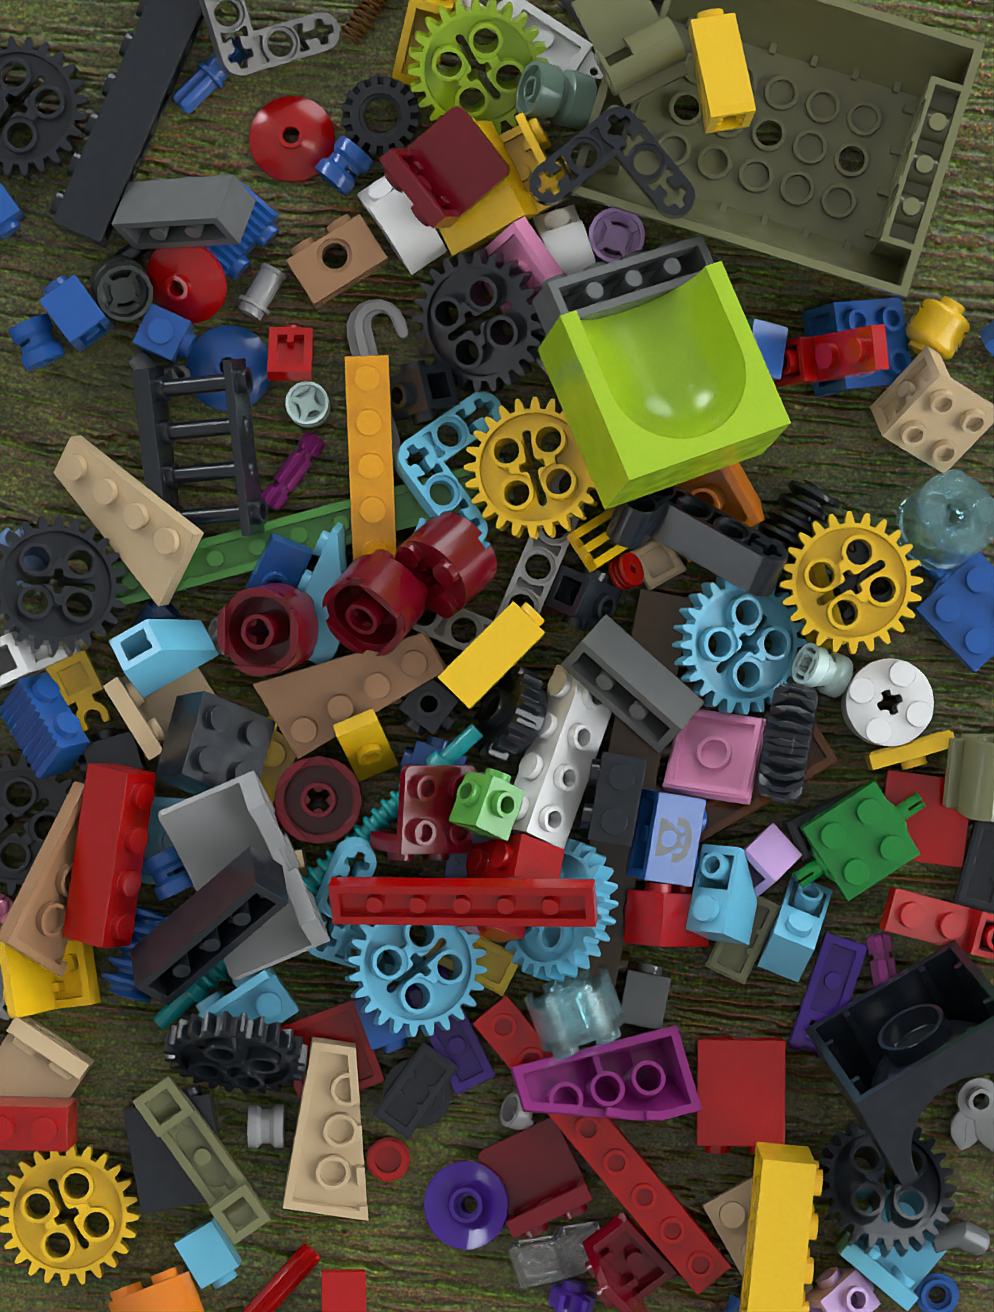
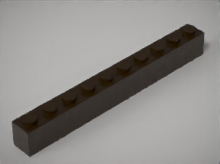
M640 589L630 636L672 674L681 678L686 673L687 666L674 664V661L684 655L682 650L673 648L672 643L683 640V634L674 630L673 627L674 625L686 624L687 619L682 616L679 610L680 608H691L692 602L690 598ZM614 714L607 752L647 759L642 789L662 792L664 781L656 778L659 763H668L672 741L658 753ZM589 839L588 845L597 848L596 853L606 857L603 866L613 868L614 870L607 881L618 885V888L610 894V899L619 902L617 907L609 910L608 916L614 918L616 923L614 925H606L604 931L610 937L609 942L600 940L597 944L601 956H588L590 968L587 970L578 967L576 978L565 976L564 981L560 983L554 1016L557 1019L607 1029L608 1019H617L621 994L614 993L617 976L625 977L630 951L622 950L625 929L624 906L627 901L628 889L642 890L645 880L626 875L630 853L629 846Z

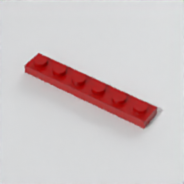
M332 877L328 885L333 924L596 927L598 920L595 879Z

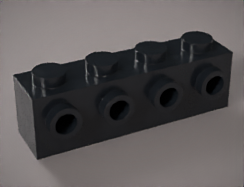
M251 846L244 850L130 950L135 988L169 1006L289 903L283 866Z

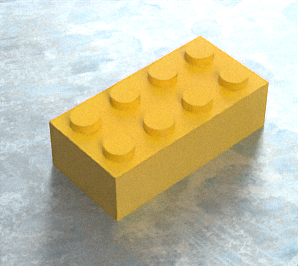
M756 1142L739 1312H809V1301H805L804 1284H812L814 1258L810 1257L808 1243L809 1240H816L818 1213H814L813 1196H821L823 1170L819 1169V1161L814 1160L807 1146Z

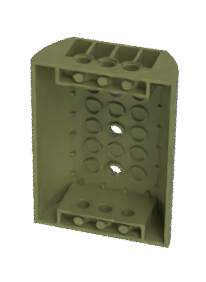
M651 0L659 18L662 19L668 16L683 42L687 55L683 64L688 75L625 107L618 95L613 96L603 77L588 125L613 107H624L631 110L691 182L695 190L693 207L687 215L681 218L671 219L664 217L616 159L611 161L571 195L905 299L908 295L985 44L846 0ZM720 8L723 9L724 14L735 13L756 111L749 127L705 134L688 27L690 20L697 19V13ZM681 98L692 99L698 106L697 116L691 120L678 118L673 109L675 102ZM614 118L609 120L611 128L608 135L614 137L618 134L627 143V148L620 150L624 156L628 155L634 145L645 141L640 135H638L634 142L626 133L627 126L629 125L627 120L617 122ZM763 124L775 125L781 134L780 141L774 146L761 144L756 136V130L759 126ZM581 145L575 165L579 168L593 166L597 160L595 150L589 145ZM847 149L858 151L863 158L862 168L856 172L844 170L839 163L840 153ZM642 151L634 158L636 170L644 175L655 173L660 166L657 155L650 151ZM666 170L658 181L649 186L655 191L657 186L661 184L667 192V198L664 201L665 205L669 207L672 204H676L681 208L684 206L682 199L685 191L682 188L677 191L670 188L666 183V179L673 175L669 170ZM572 174L570 182L575 181L577 177Z

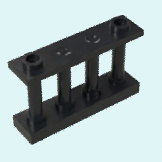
M245 358L223 360L224 374L169 379L164 374V366L132 370L145 486L195 526L241 522L242 536L265 532L264 524H266L268 519V508L265 499L261 498L249 396V393L253 390V376L250 368L246 367ZM226 391L229 417L176 423L169 418L168 401L172 396ZM231 435L234 461L179 466L174 461L173 445L176 440ZM236 478L238 505L184 509L179 505L178 488L181 483Z

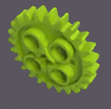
M455 0L456 11L451 13L446 7L440 5L441 19L439 21L428 16L425 18V24L430 30L429 33L423 31L415 32V39L422 47L409 48V56L419 61L407 66L409 75L419 77L410 83L411 91H424L418 98V106L422 108L433 105L429 112L431 121L438 119L452 107L460 106L472 118H475L476 122L492 121L499 135L501 134L500 122L504 120L512 127H516L515 113L518 112L516 92L523 71L532 61L538 60L549 63L546 58L536 57L547 50L544 41L532 42L539 34L537 25L524 29L528 20L527 13L522 12L513 18V4L511 2H508L501 10H498L496 0H488L486 6H480L479 0H471V7H465L461 0ZM483 28L494 30L497 34L496 39L489 45H479L473 40L478 30ZM461 34L464 36L478 63H485L487 77L500 92L499 98H494L491 95L477 69L471 70L469 56L457 42V35ZM444 52H453L460 57V60L455 67L443 68L436 63L437 58ZM504 65H514L520 70L518 76L511 81L500 80L496 74ZM468 88H476L483 93L482 98L474 104L464 103L459 97Z

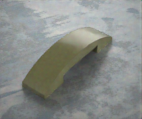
M170 1075L132 1101L156 1136L162 1138L209 1204L210 1212L234 1245L271 1220L265 1207L229 1152Z

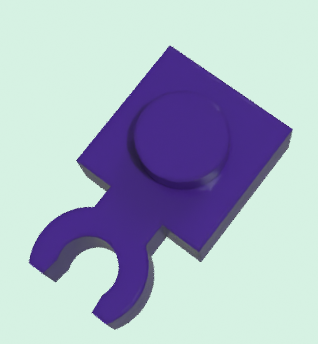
M563 1278L561 1284L551 1283L548 1306L555 1307V1312H592L595 1295L593 1291L587 1290V1283Z

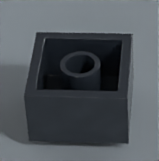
M207 691L179 695L176 697L158 762L156 779L194 795H198L253 770L260 780L276 722Z

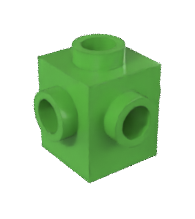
M486 768L484 774L466 771L463 782L457 790V798L449 821L479 836L508 841L513 824L519 815L525 791L510 784L511 776L491 768Z

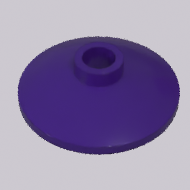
M460 1161L445 1166L432 1178L425 1193L424 1212L429 1227L442 1242L458 1249H475L485 1246L500 1234L508 1218L509 1199L502 1180L493 1170L478 1162ZM468 1196L474 1197L477 1201V1209L473 1213L469 1212L465 1207V1200Z

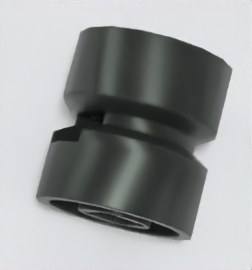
M112 255L103 259L94 268L91 276V290L101 310L110 318L118 321H132L141 317L149 309L153 300V286L143 268L134 259L124 255Z

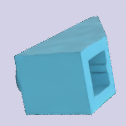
M339 522L330 533L325 530L321 533L313 551V554L318 556L319 560L313 572L306 569L297 588L311 596L318 617V639L314 652L308 659L316 664L336 658L342 644L329 630L326 623L329 617L327 607L323 608L322 606L325 593L347 569L344 525Z

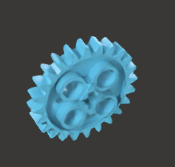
M717 576L716 584L714 582H704L701 584L703 594L692 593L689 595L694 608H680L679 610L687 621L686 624L674 625L673 629L683 634V640L672 643V647L683 650L684 656L674 661V664L687 666L688 671L683 674L681 681L696 682L692 691L697 696L706 694L704 706L716 707L718 705L719 712L732 713L734 709L736 715H748L749 709L752 712H763L764 703L771 705L775 688L780 683L788 684L786 682L787 679H793L792 665L797 655V648L808 644L807 640L797 638V632L802 630L805 623L789 621L790 616L797 609L795 606L786 607L782 605L781 602L790 595L788 592H778L775 594V586L771 595L764 597L756 596ZM738 604H741L744 611L741 623H739L735 614ZM762 616H763V617H764L763 623H762L759 627H757V626L759 625V623L761 622ZM767 634H769L772 641L769 653H767L764 647V639ZM711 635L715 637L717 643L714 654H711L708 647ZM720 662H722L717 672L716 667L719 665ZM740 665H742L745 672L742 684L737 680V670Z
M569 838L564 848L559 879H595L598 910L596 927L526 926L524 939L509 941L505 947L506 951L515 953L512 962L521 965L523 973L546 981L552 979L563 982L565 976L576 978L578 967L588 970L590 968L588 956L600 957L601 952L597 944L600 940L606 942L610 940V937L604 931L606 925H614L616 923L614 918L608 916L609 910L617 907L619 902L610 899V894L618 888L617 884L607 881L614 872L613 868L603 866L606 857L596 853L597 848Z
M356 925L355 928L363 937L361 940H348L347 944L357 950V955L344 958V962L356 966V972L346 976L345 981L358 982L359 988L350 996L351 998L365 997L367 1001L360 1010L362 1014L372 1012L373 1010L377 1011L373 1022L374 1025L381 1026L389 1019V1033L397 1034L403 1024H405L406 1036L415 1037L420 1025L425 1036H432L434 1033V1022L442 1031L449 1030V1015L453 1019L461 1021L465 1017L460 1006H476V1002L469 993L470 991H481L484 989V986L474 980L475 974L487 972V968L476 965V959L485 955L486 950L474 949L472 945L480 936L472 933L467 934L466 931L456 928L457 926L423 925L427 934L426 941L423 945L416 946L409 937L412 925ZM440 938L444 939L445 945L420 963L419 969L422 973L407 975L391 993L387 991L388 984L412 967L413 963L410 958L426 955ZM382 951H387L394 959V969L389 975L382 974L377 967V957ZM443 956H448L454 963V973L448 980L442 978L437 969L438 961ZM412 984L420 988L423 997L421 1004L415 1009L411 1008L405 1001V992Z

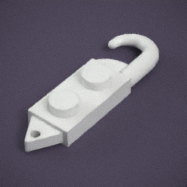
M461 0L465 7H471V0ZM503 0L497 4V9L501 10L508 2H511L513 4V18L522 12H526L528 20L524 29L537 25L539 34L532 42L544 41L547 50L536 57L548 59L549 64L559 66L563 71L574 70L591 75L590 71L595 69L598 74L591 76L595 81H602L603 75L594 59L593 46L589 41L526 0Z

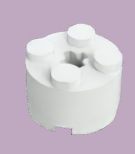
M899 659L876 660L858 668L853 672L851 682L846 691L843 692L841 700L842 715L849 729L862 740L878 746H898L918 737L931 721L934 707L933 692L925 675L909 662ZM884 690L888 696L895 695L897 703L892 705V714L888 710H879L877 703L883 700L882 692Z

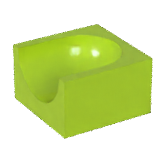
M722 261L705 266L692 279L667 294L615 315L592 320H580L576 310L562 314L558 317L538 348L539 355L604 510L761 455L791 424Z

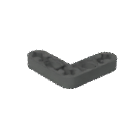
M199 0L217 62L226 74L234 77L244 76L327 51L336 45L340 37V26L337 20L325 12L309 14L253 31L244 0ZM222 1L231 3L236 9V21L231 26H223L215 18V8ZM315 20H317L319 26H327L329 34L323 36L324 44L321 45L318 38L300 42L298 34L313 30L315 28ZM294 25L298 26L297 32L293 28ZM242 29L243 36L235 37L238 49L247 50L248 58L243 60L242 69H240L237 62L230 63L228 55L234 52L232 39L222 42L221 34H230ZM274 32L283 33L289 40V51L283 57L273 55L268 48V39ZM300 43L305 49L303 52L300 51Z

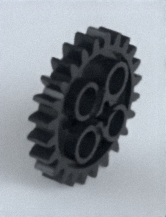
M9 36L7 49L2 50L0 47V128L9 121L0 136V165H3L4 175L10 179L14 174L15 168H20L23 177L29 179L32 166H36L43 175H46V161L48 160L61 167L62 161L58 153L63 150L74 155L75 151L69 141L71 138L84 140L85 136L76 126L77 124H85L89 120L86 114L79 112V108L90 105V100L88 97L77 95V93L86 88L84 80L77 79L71 81L78 72L77 67L71 64L62 68L66 59L65 54L60 51L53 57H50L51 46L48 42H44L36 51L31 37L26 38L23 48L18 47L13 36ZM22 68L26 70L27 76L23 84L17 87L6 85V76L12 69ZM39 78H44V84L32 92L35 82ZM55 95L60 98L58 110L49 115L41 113L39 111L41 100L46 96ZM16 101L20 104L24 103L28 110L22 115L20 112L14 113L10 106ZM22 128L30 129L33 133L30 144L23 148L12 146V136L17 130Z
M486 249L475 251L474 256L469 250L458 253V260L454 256L444 259V268L436 267L430 270L434 281L428 280L420 284L421 288L428 295L414 300L415 304L424 309L422 314L412 317L413 321L423 324L424 330L414 335L415 339H426L428 343L420 352L421 355L433 353L436 358L432 364L450 362L453 378L455 379L459 376V389L470 387L473 383L475 392L486 390L488 385L492 391L503 388L504 382L508 386L519 381L518 374L523 376L530 373L532 369L527 361L535 362L541 359L539 352L534 346H540L545 336L538 333L539 329L543 327L532 300L541 291L542 287H528L527 282L532 275L530 271L519 275L516 274L519 264L518 260L509 261L503 266L504 256L502 252L494 253L489 258ZM485 282L489 283L493 289L492 301L487 300L484 296L483 285ZM507 301L511 303L509 310L483 322L480 328L468 331L456 340L451 338L452 332L475 322L482 317V314L496 310ZM450 302L454 303L458 309L459 316L457 321L452 319L449 314ZM505 320L513 327L514 337L512 340L508 339L504 334L503 324ZM470 340L478 347L479 357L477 360L469 352Z
M57 515L53 526L48 527L45 518L39 516L35 530L24 521L19 527L21 537L9 530L5 536L8 546L0 544V619L4 618L6 620L1 634L5 635L15 630L18 633L15 641V646L17 647L23 644L26 639L32 641L31 654L35 655L41 645H46L49 657L53 658L59 646H63L65 653L70 657L75 652V643H78L84 651H88L92 646L90 635L102 642L107 635L103 626L113 629L118 622L111 613H121L125 607V604L116 599V597L124 596L128 591V587L117 584L116 581L124 577L126 570L113 568L112 566L120 557L119 552L106 555L104 550L110 540L105 538L96 543L93 540L96 530L94 526L89 528L84 534L79 532V519H75L70 528L64 527L62 516ZM30 555L39 557L43 561L45 569L39 572L31 571L26 567L24 557ZM70 559L82 560L88 567V573L85 575L75 574L68 567L67 561ZM51 579L57 580L58 587L63 588L60 594L54 593L53 586L49 585ZM21 580L30 585L19 587L16 582ZM85 585H89V586H92V587L94 588V591H93V592H89V591L86 590V589H82V588H78V587H83V586H85ZM30 597L37 599L43 606V612L40 614L27 612L22 605V600ZM69 601L82 603L86 608L87 615L80 618L74 617L68 612L66 603Z
M10 755L3 756L2 768H0V835L14 824L10 818L12 815L15 817L25 816L44 798L49 800V805L23 825L27 831L25 835L22 832L13 833L0 844V887L3 882L7 883L9 895H15L19 884L23 885L45 841L38 828L40 820L46 815L57 817L69 793L68 790L75 781L73 778L60 782L58 780L60 774L43 778L36 777V771L30 769V763L26 762L28 757L21 755L18 766L14 765ZM20 781L25 782L32 790L30 802L23 807L15 804L11 798L12 787ZM12 843L20 844L26 851V860L19 868L12 867L5 859L6 849Z
M208 1011L205 1014V1018L191 1014L189 1021L178 1019L177 1025L170 1026L169 1032L166 1034L164 1060L170 1062L171 1069L180 1070L179 1076H194L193 1083L195 1084L204 1081L209 1082L210 1089L220 1085L225 1087L226 1092H231L234 1088H240L244 1094H248L249 1090L255 1089L261 1093H266V1087L281 1091L282 1085L292 1087L294 1080H302V1074L306 1073L308 1045L303 1044V1037L293 1036V1029L280 1030V1022L264 1023L263 1016L252 1020L248 1019V1015L243 1012L239 1017H232L228 1011H223L222 1016H216Z
M853 1121L845 1129L846 1134L838 1130L831 1139L833 1144L827 1143L821 1154L825 1158L819 1159V1169L823 1170L822 1189L824 1191L821 1192V1196L816 1198L815 1202L816 1204L829 1205L822 1218L823 1220L836 1218L839 1223L833 1231L835 1235L845 1230L850 1233L848 1246L851 1247L860 1239L864 1241V1254L868 1255L874 1245L879 1246L882 1258H886L892 1246H894L898 1255L904 1257L909 1250V1244L915 1251H920L925 1245V1239L932 1243L939 1234L937 1229L943 1230L949 1222L945 1214L951 1213L955 1203L947 1198L953 1196L957 1187L945 1182L950 1179L954 1170L940 1167L947 1154H933L931 1152L936 1142L934 1138L924 1143L919 1140L922 1128L918 1127L914 1130L911 1143L912 1161L918 1178L902 1186L889 1165L886 1164L885 1166L884 1158L861 1126L860 1129ZM854 1158L865 1159L870 1164L871 1170L860 1168ZM885 1174L884 1183L879 1182V1180ZM886 1189L891 1190V1192L885 1199ZM855 1199H862L868 1202L872 1207V1212L861 1210L857 1206ZM898 1203L909 1204L913 1208L915 1215L905 1214L900 1209ZM883 1208L885 1209L888 1223L884 1222L882 1219Z

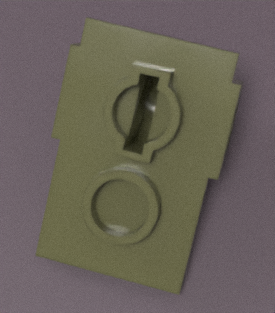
M575 0L571 2L596 51L594 59L613 96L618 95L624 107L688 75L683 64L687 57L683 42L669 17L659 18L651 0Z
M962 734V738H949L942 805L946 808H954L962 816L969 819L994 821V734Z

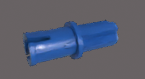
M229 37L228 39H232L234 52L228 55L230 63L237 62L240 65L244 59L248 58V54L245 50H239L236 41ZM215 53L205 63L200 61L197 64L199 69L172 95L175 104L187 114L191 113L216 87L218 89L224 87L222 82L229 75L220 68Z

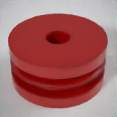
M627 552L610 560L609 574L612 582L618 589L627 590L642 584L644 580L643 566L634 553Z

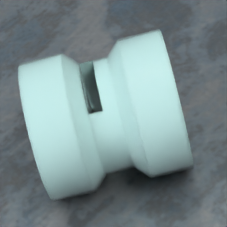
M304 381L297 383L286 395L285 405L287 413L297 425L303 428L320 426L330 414L331 405L329 397L325 390L315 382Z
M815 643L804 645L797 653L792 665V677L797 684H803L808 688L816 686L820 693L834 698L846 691L853 676V664L849 657L834 652L829 654L826 648L816 646Z

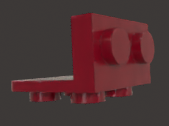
M460 106L452 107L408 148H391L379 159L387 170L384 175L390 185L400 193L404 191L414 204L411 206V210L415 217L424 226H431L432 228H450L510 174L509 164L469 113Z
M405 765L400 772L397 831H371V848L387 852V859L396 861H413L414 854H423L422 858L428 860H449V854L472 853L473 832L450 822L449 818L457 798V790L463 782L466 771L476 773V769L469 765Z
M550 1117L533 1124L527 1129L510 1135L479 1152L478 1160L480 1164L493 1170L506 1188L509 1199V1213L506 1224L513 1238L523 1234L525 1240L531 1239L549 1229L546 1222L561 1215L564 1220L572 1219L587 1211L586 1203L593 1200L592 1193L562 1131Z
M624 1211L582 1242L588 1256V1260L584 1264L591 1276L599 1283L595 1287V1291L609 1309L616 1306L621 1312H648L643 1298L677 1274L675 1267Z

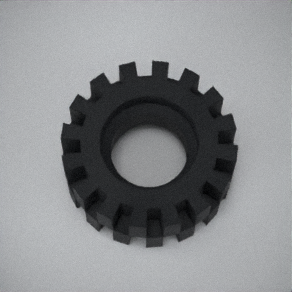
M372 76L369 79L358 82L347 93V99L342 104L341 109L343 111V118H341L342 126L346 130L347 137L363 151L375 155H384L391 148L407 147L412 142L414 136L417 135L421 121L418 99L411 89L401 81L388 76ZM381 98L390 100L398 111L396 125L385 133L372 131L365 121L367 106L372 101Z

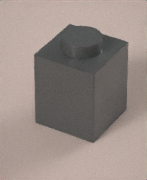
M638 962L636 969L627 967L617 1015L618 1022L658 1030L662 1029L671 977L662 974L663 966Z

